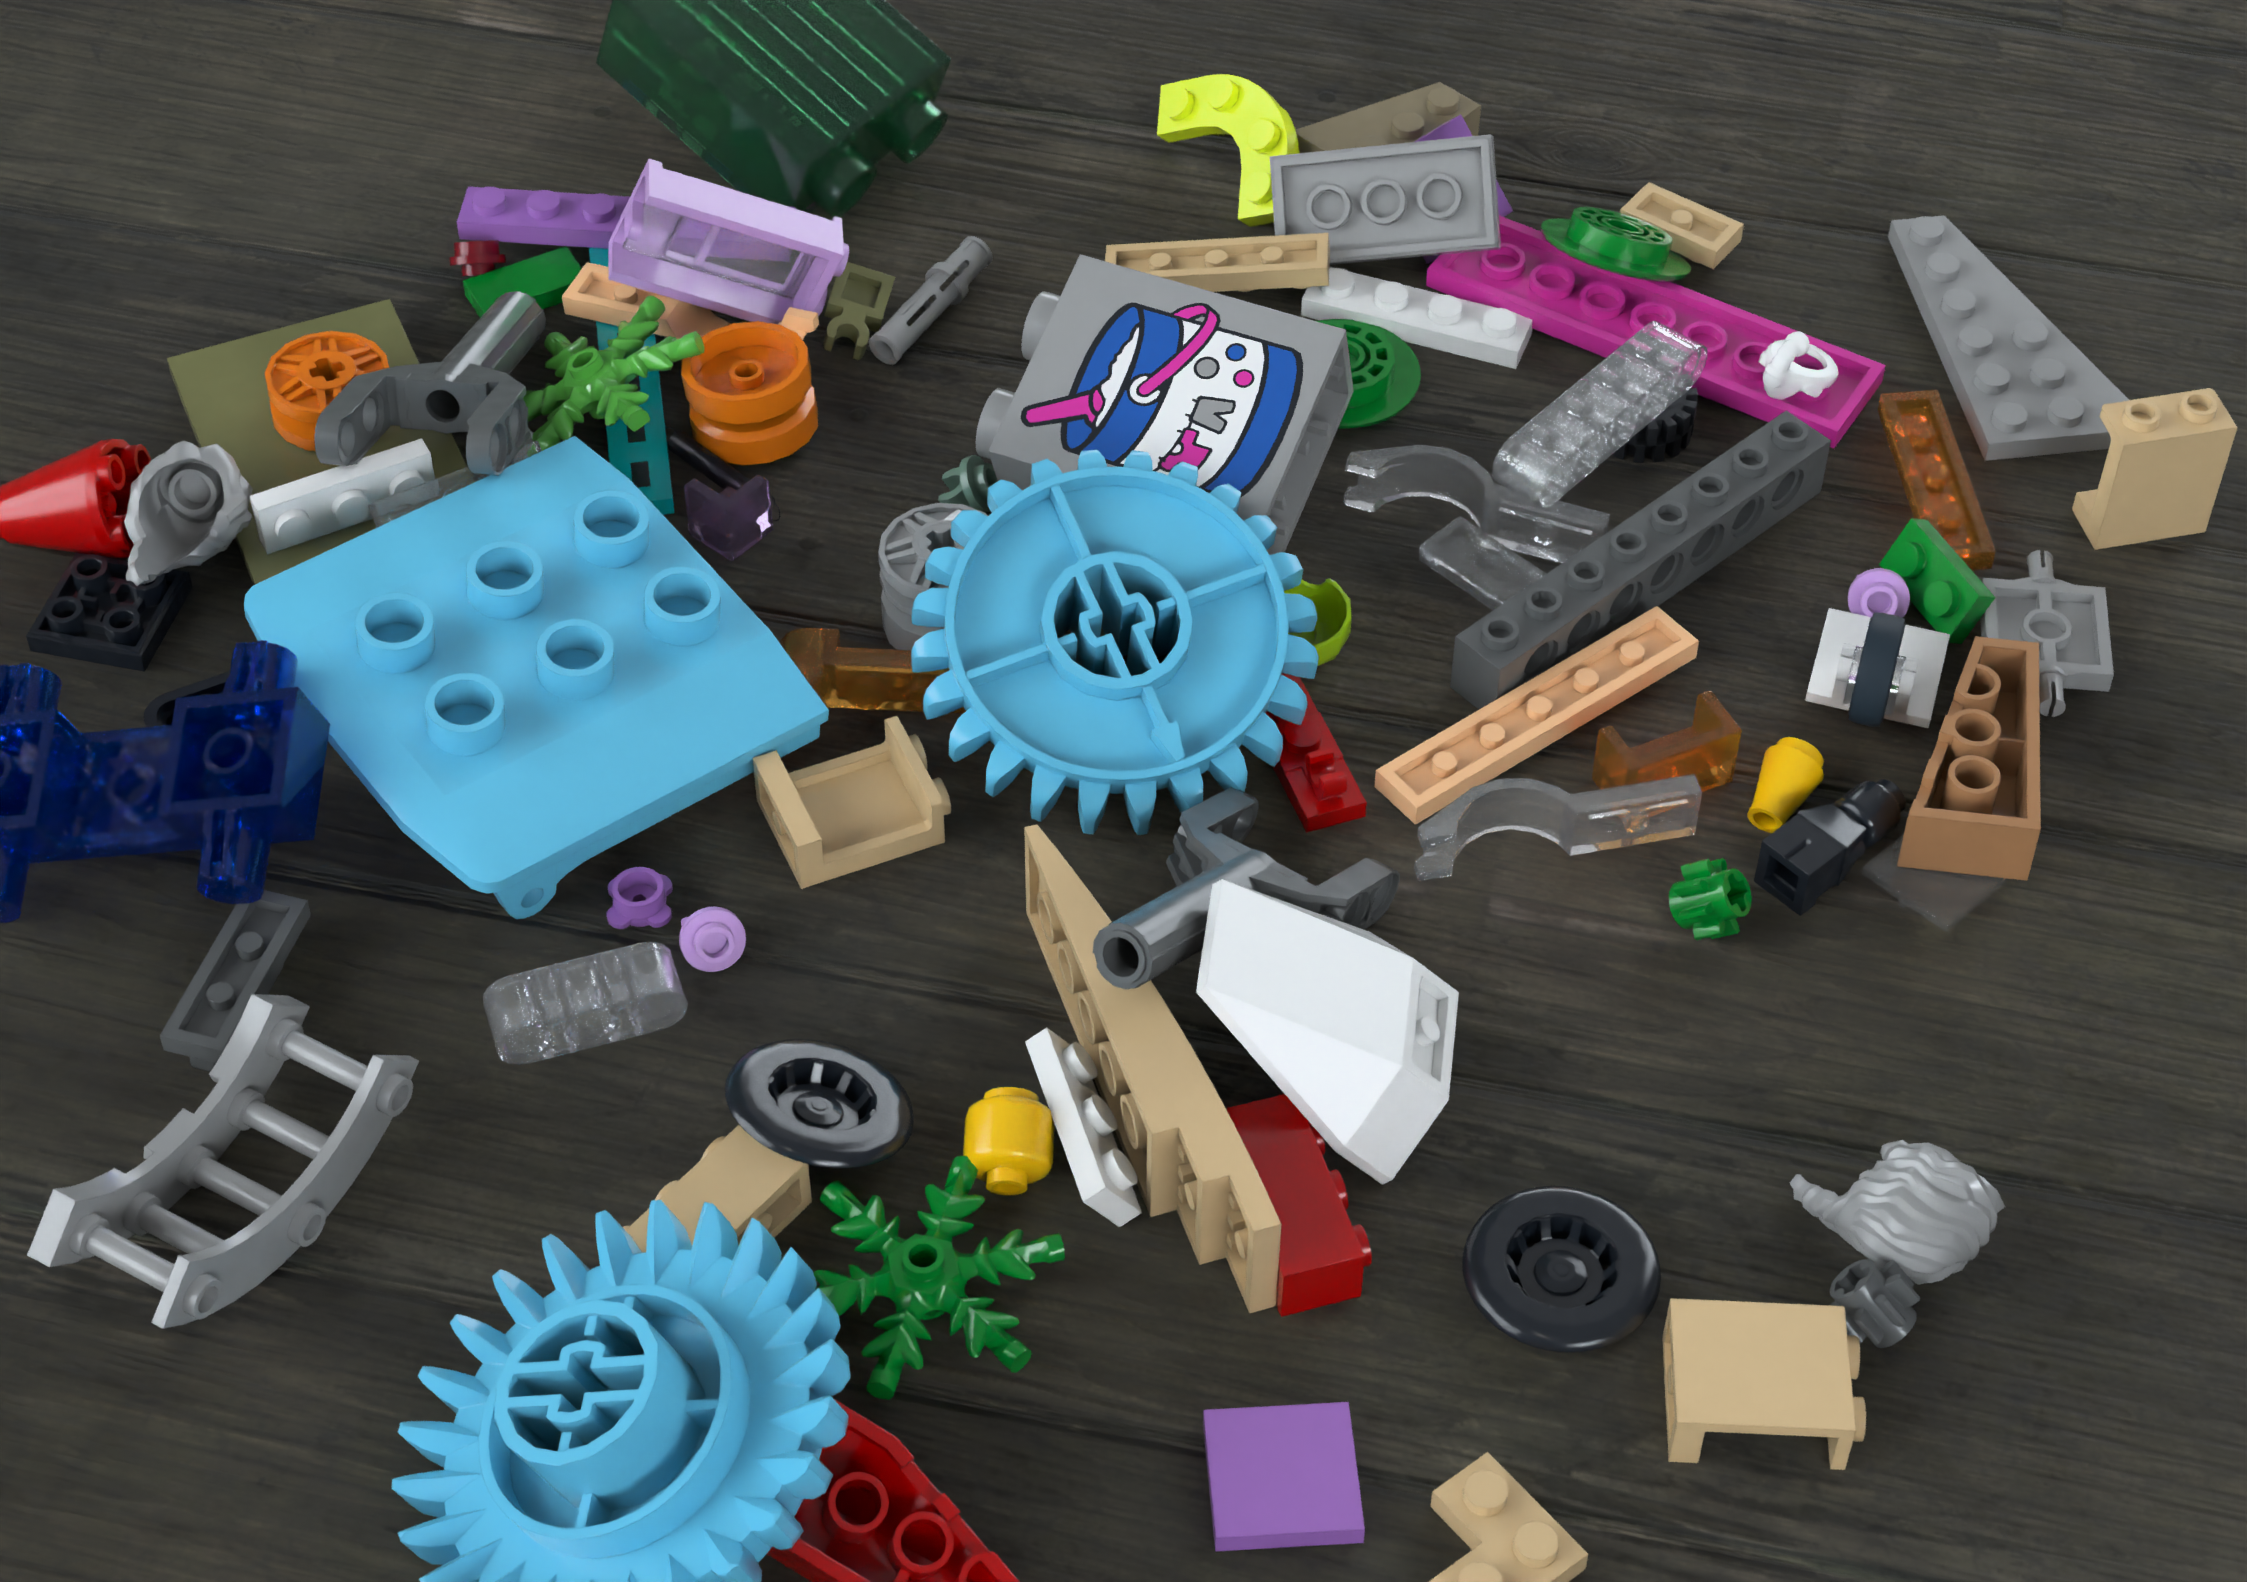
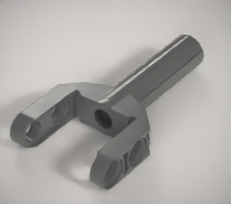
M518 291L507 292L498 297L442 362L394 366L355 376L318 417L314 441L316 455L320 463L340 466L357 464L391 425H396L405 429L434 430L445 434L468 432L466 459L471 473L497 476L501 474L531 437L530 429L527 427L528 407L523 399L526 395V386L509 374L545 330L546 317L543 309L537 304L536 299Z
M1230 787L1181 813L1179 819L1181 825L1173 839L1174 853L1168 856L1166 862L1177 887L1099 930L1093 944V953L1097 963L1096 967L1103 978L1113 986L1122 989H1134L1200 952L1203 949L1212 884L1221 879L1364 930L1376 923L1388 910L1398 890L1400 874L1398 871L1375 859L1364 858L1318 886L1307 882L1308 878L1277 863L1265 852L1251 849L1241 844L1254 825L1258 814L1259 802L1255 797Z

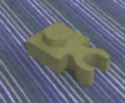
M847 262L842 275L835 279L824 316L832 318L827 326L824 337V350L831 351L837 338L847 337L855 343L853 359L860 360L864 356L870 336L869 330L878 332L895 276Z

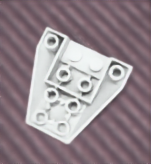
M1223 879L1212 884L1196 993L1336 1153L1382 1185L1393 1180L1449 1100L1459 992L1414 958L1369 931Z

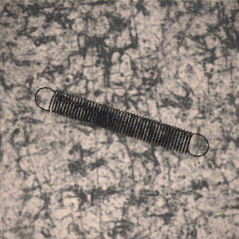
M679 431L682 432L679 434L685 435L683 436L685 441L680 444L678 450L676 447L675 451L677 442L674 448L673 444L671 446V443L667 442L669 450L762 517L769 516L771 511L769 513L768 511L771 509L772 504L774 503L773 508L775 505L777 506L772 495L683 431ZM766 500H770L769 505L772 501V504L770 508L767 510V512H765L764 514H760L763 513L760 512L763 510H760V508L763 507ZM779 510V518H778L777 520L772 519L773 521H778V520L780 519V510Z

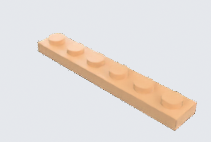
M1656 606L1376 769L1374 787L1416 825L1692 661L1697 656L1699 640Z

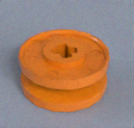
M327 331L307 334L286 343L271 357L265 370L274 428L286 442L304 450L315 451V427L321 412L355 376L389 368L387 355L374 341L358 334Z

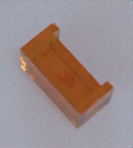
M1709 690L1697 696L1692 726L1629 749L1613 726L1600 729L1598 731L1592 779L1621 819L1625 821L1732 782L1742 729L1713 692Z

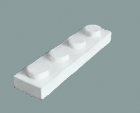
M1330 267L1329 286L1309 287L1302 297L1301 316L1316 320H1355L1382 327L1405 342L1513 369L1517 368L1532 335V319L1510 310L1459 299L1451 295L1422 290L1398 282L1365 276L1340 268Z

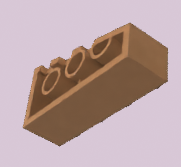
M1975 636L1955 689L1948 714L1945 715L1936 746L1924 771L1918 794L1909 811L1897 867L2027 881L2041 830L2039 643Z

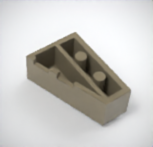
M1438 82L1296 129L1299 153L1414 142L1459 115H1462L1471 134L1478 136L1481 105L1445 84Z

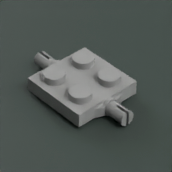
M2036 550L2027 557L2029 577L2016 580L1982 579V583L1996 598L1980 618L1981 637L2039 643L2040 714L2048 716L2051 705V716L2055 717L2061 715L2066 709L2063 688L2105 692L2110 690L2114 671L2106 588L2074 585L2055 579L2053 575L2052 554L2044 550L2041 561L2040 550Z

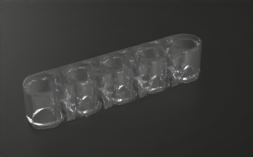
M1658 321L1648 323L1510 436L1495 458L1492 468L1493 479L1542 507L1553 505L1695 384L1706 363L1708 351L1706 346Z

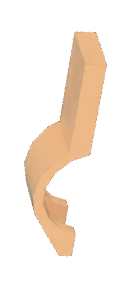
M586 262L562 295L565 314L619 326L621 321L629 323L638 312L639 306L646 297L654 296L662 301L665 306V312L656 321L659 322L658 330L653 334L664 337L672 336L680 339L682 336L694 331L703 337L710 331L731 324L716 316L709 309L609 280L607 266ZM789 307L783 320L778 324L797 333L803 340L807 333L815 331L818 327V313Z

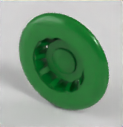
M1579 207L1573 209L1571 219H1548L1541 223L1543 236L1555 248L1576 260L1608 272L1641 280L1664 282L1680 280L1691 271L1690 264L1670 250L1672 237L1650 223L1632 216L1600 208Z
M1324 319L1317 321L1345 329L1347 334L1354 392L1338 428H1359L1377 424L1395 416L1408 406L1419 388L1421 369L1416 355L1401 338L1382 327L1355 320Z

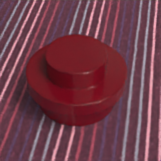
M498 240L454 243L455 257H449L450 266H461L462 276H478L495 270V264L506 263V255L500 254Z

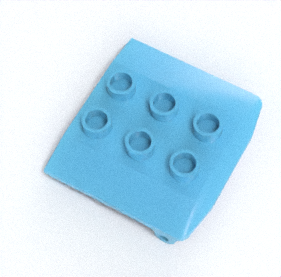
M576 436L506 467L498 476L489 475L253 585L245 594V617L279 683L404 834L469 888L486 894L494 893L501 906L515 919H525L541 911L555 895L556 884L586 860L753 773L754 757L777 750L781 758L820 737V725L828 721L829 709L769 628L628 477Z

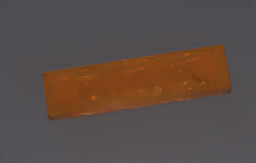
M1938 390L1881 393L1877 411L1914 518L1928 520L1971 570L1992 569L1996 551Z

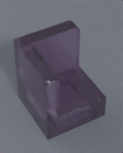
M755 476L737 491L728 486L721 493L714 491L697 479H692L684 485L689 535L730 561H734L773 531L769 481L762 476Z

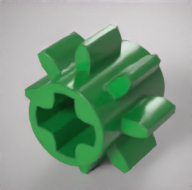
M1724 858L1713 861L1704 859L1682 865L1681 871L1685 880L1675 882L1669 892V906L1676 923L1683 929L1693 928L1694 939L1696 940L1710 937L1711 939L1739 933L1740 930L1736 918L1746 916L1750 911L1752 902L1751 890L1745 876L1737 869L1727 870V863Z

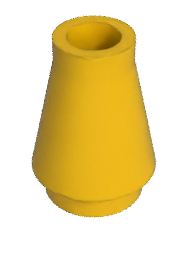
M1785 737L1765 751L1753 803L1747 813L1749 821L1755 827L1768 833L1776 831L1787 822L1792 814L1822 782L1824 777L1822 770L1824 759L1818 749L1802 739Z

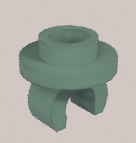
M971 455L963 458L959 467L943 474L942 480L951 492L939 495L938 501L940 503L963 504L985 513L991 512L987 506L988 488L998 481L994 468L990 463H985L977 455Z

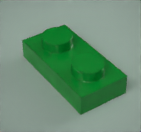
M1911 518L1879 563L1882 568L1894 571L1904 579L1909 589L1910 601L1937 632L1950 634L1948 643L1962 644L1996 598L1928 520Z

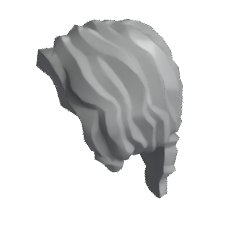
M184 440L178 442L165 453L151 460L144 467L141 474L131 483L128 510L124 524L134 546L128 559L126 581L134 582L136 586L154 581L157 576L169 573L172 569L185 566H201L207 559L226 550L236 535L243 528L248 527L252 518L248 508L253 488L241 475L234 458L218 444L199 448L195 444Z
M1899 1140L1882 1145L1880 1153L1883 1160L1877 1161L1873 1169L1862 1172L1859 1175V1180L1854 1182L1850 1190L1841 1196H1838L1833 1191L1823 1189L1819 1185L1807 1182L1799 1174H1796L1791 1180L1790 1185L1794 1191V1199L1800 1201L1810 1214L1819 1217V1220L1828 1229L1839 1234L1857 1251L1873 1261L1879 1270L1889 1261L1894 1260L1917 1285L1941 1281L1952 1273L1963 1270L1969 1260H1973L1978 1256L1979 1248L1986 1246L1989 1242L1990 1233L1996 1228L1997 1213L2005 1208L1998 1191L1982 1176L1978 1175L1973 1167L1961 1163L1948 1150L1930 1143L1908 1144L1904 1140Z

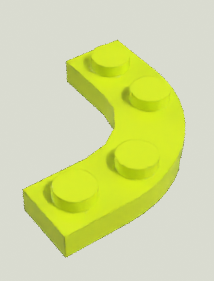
M1215 74L1161 85L1157 136L1171 143L1211 134L1232 135L1240 149L1242 167L1238 220L1249 227L1273 223L1270 156L1299 153L1296 130L1288 112L1280 107L1278 102L1263 88L1239 76Z

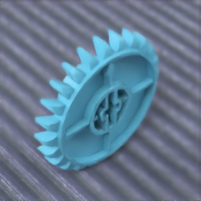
M1098 450L1081 451L1077 470L1062 473L1058 465L1048 459L1033 463L1031 486L1024 490H1021L1013 482L1002 479L988 488L987 506L992 513L989 516L977 510H962L951 522V537L963 546L964 549L950 546L934 549L925 563V578L935 583L949 586V588H931L919 593L912 607L913 625L944 627V629L925 634L915 642L911 650L913 673L949 668V671L936 677L926 689L923 698V712L926 719H934L946 715L961 707H964L966 710L958 718L950 733L949 757L954 762L960 761L990 741L995 747L990 754L986 769V793L992 797L998 795L1025 768L1034 773L1031 787V819L1041 822L1056 804L1064 787L1068 786L1078 789V813L1083 833L1092 835L1102 820L1110 793L1123 794L1127 813L1134 831L1137 835H1144L1148 833L1151 826L1156 801V790L1168 787L1181 813L1203 802V780L1201 774L1206 771L1211 773L1224 790L1232 787L1245 792L1248 772L1244 756L1239 747L1244 745L1258 758L1275 767L1281 758L1283 737L1276 723L1266 712L1268 711L1284 720L1301 725L1307 708L1306 694L1295 681L1282 675V673L1314 679L1319 659L1317 650L1304 638L1288 634L1314 631L1317 611L1311 599L1301 594L1284 593L1285 590L1292 589L1301 584L1304 570L1296 555L1285 552L1268 554L1267 550L1274 544L1277 526L1267 515H1254L1243 521L1237 514L1241 492L1229 483L1217 486L1210 493H1207L1196 486L1198 467L1182 461L1175 465L1170 473L1166 475L1153 471L1152 459L1148 452L1132 450L1126 457L1123 467H1107L1104 456ZM1102 627L1105 635L1100 637ZM1070 629V630H1071V634H1068V635H1065V636H1064V634L1066 633V631H1068V630ZM1168 654L1164 661L1159 664L1157 658ZM1127 655V663L1125 664L1123 656Z
M652 1200L649 1208L646 1252L642 1253L627 1231L612 1215L604 1210L596 1213L595 1217L600 1266L590 1270L559 1238L552 1234L542 1239V1248L547 1268L556 1289L545 1298H542L528 1284L502 1269L497 1271L492 1276L495 1288L504 1306L515 1321V1324L508 1332L504 1334L483 1322L456 1314L450 1322L453 1331L464 1346L483 1363L476 1375L472 1376L454 1370L431 1366H422L418 1374L422 1383L456 1413L454 1423L407 1421L400 1422L398 1433L424 1457L444 1467V1470L417 1473L392 1479V1489L422 1514L438 1517L398 1532L400 1541L418 1557L431 1564L442 1565L419 1578L420 1582H761L762 1570L758 1562L772 1547L779 1550L792 1548L803 1533L801 1524L794 1518L803 1499H815L826 1493L833 1474L819 1460L821 1451L824 1447L834 1446L846 1435L849 1419L847 1413L831 1397L840 1393L851 1378L849 1358L834 1341L841 1327L838 1313L825 1294L819 1288L816 1289L817 1283L810 1267L792 1247L789 1248L781 1260V1250L776 1240L754 1218H751L738 1246L737 1233L730 1222L713 1203L708 1202L703 1204L692 1245L686 1228L661 1200Z

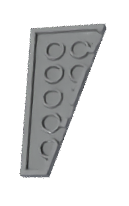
M1922 216L1912 219L1891 220L1888 239L1984 460L1990 461L2109 449L2111 437L2100 419L2102 406L2109 403L2128 401L2129 399L1945 216Z

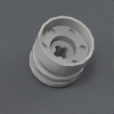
M934 503L916 507L895 518L881 535L878 558L881 568L880 583L883 588L881 595L882 624L889 643L906 658L911 659V650L918 639L928 632L944 629V627H926L912 624L913 602L919 593L931 588H949V586L938 584L925 578V563L934 549L948 546L964 549L963 546L951 537V522L962 510L977 509L963 504ZM977 510L978 512L988 516L985 512Z

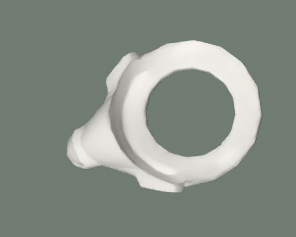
M1800 331L1789 334L1784 340L1775 341L1770 344L1766 351H1762L1758 360L1765 367L1763 383L1767 395L1779 400L1793 396L1799 391L1817 398L1822 393V389L1829 388L1838 377V367L1834 360L1823 350L1809 344L1808 337ZM1808 354L1821 362L1824 369H1808L1793 361L1795 357Z

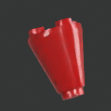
M122 439L101 440L1 485L0 540L4 539L11 544L96 554L112 558H129L134 544L128 535L124 520L128 510L131 483L151 461L148 450L142 444L129 445Z

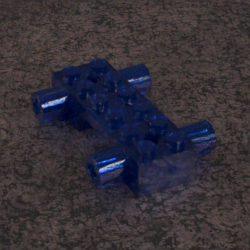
M267 640L252 643H236L232 653L229 677L226 679L223 694L176 698L172 725L80 733L57 710L62 686L59 676L42 667L32 666L30 663H20V665L12 666L0 665V923L13 922L20 918L29 864L202 849L196 888L199 893L209 899L228 904H248L260 900L264 894L271 843L314 840L330 723L299 687H294L298 663L296 655L288 648L269 643Z

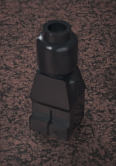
M1881 779L1878 782L1864 781L1836 800L1834 804L1830 803L1798 811L1795 817L1762 840L1754 882L1801 916L1815 905L1816 899L1831 887L1840 885L1857 859L1864 854L1866 848L1876 844L1897 827L1900 822L1901 812L1905 809L1906 805L1902 791L1896 784L1886 779Z

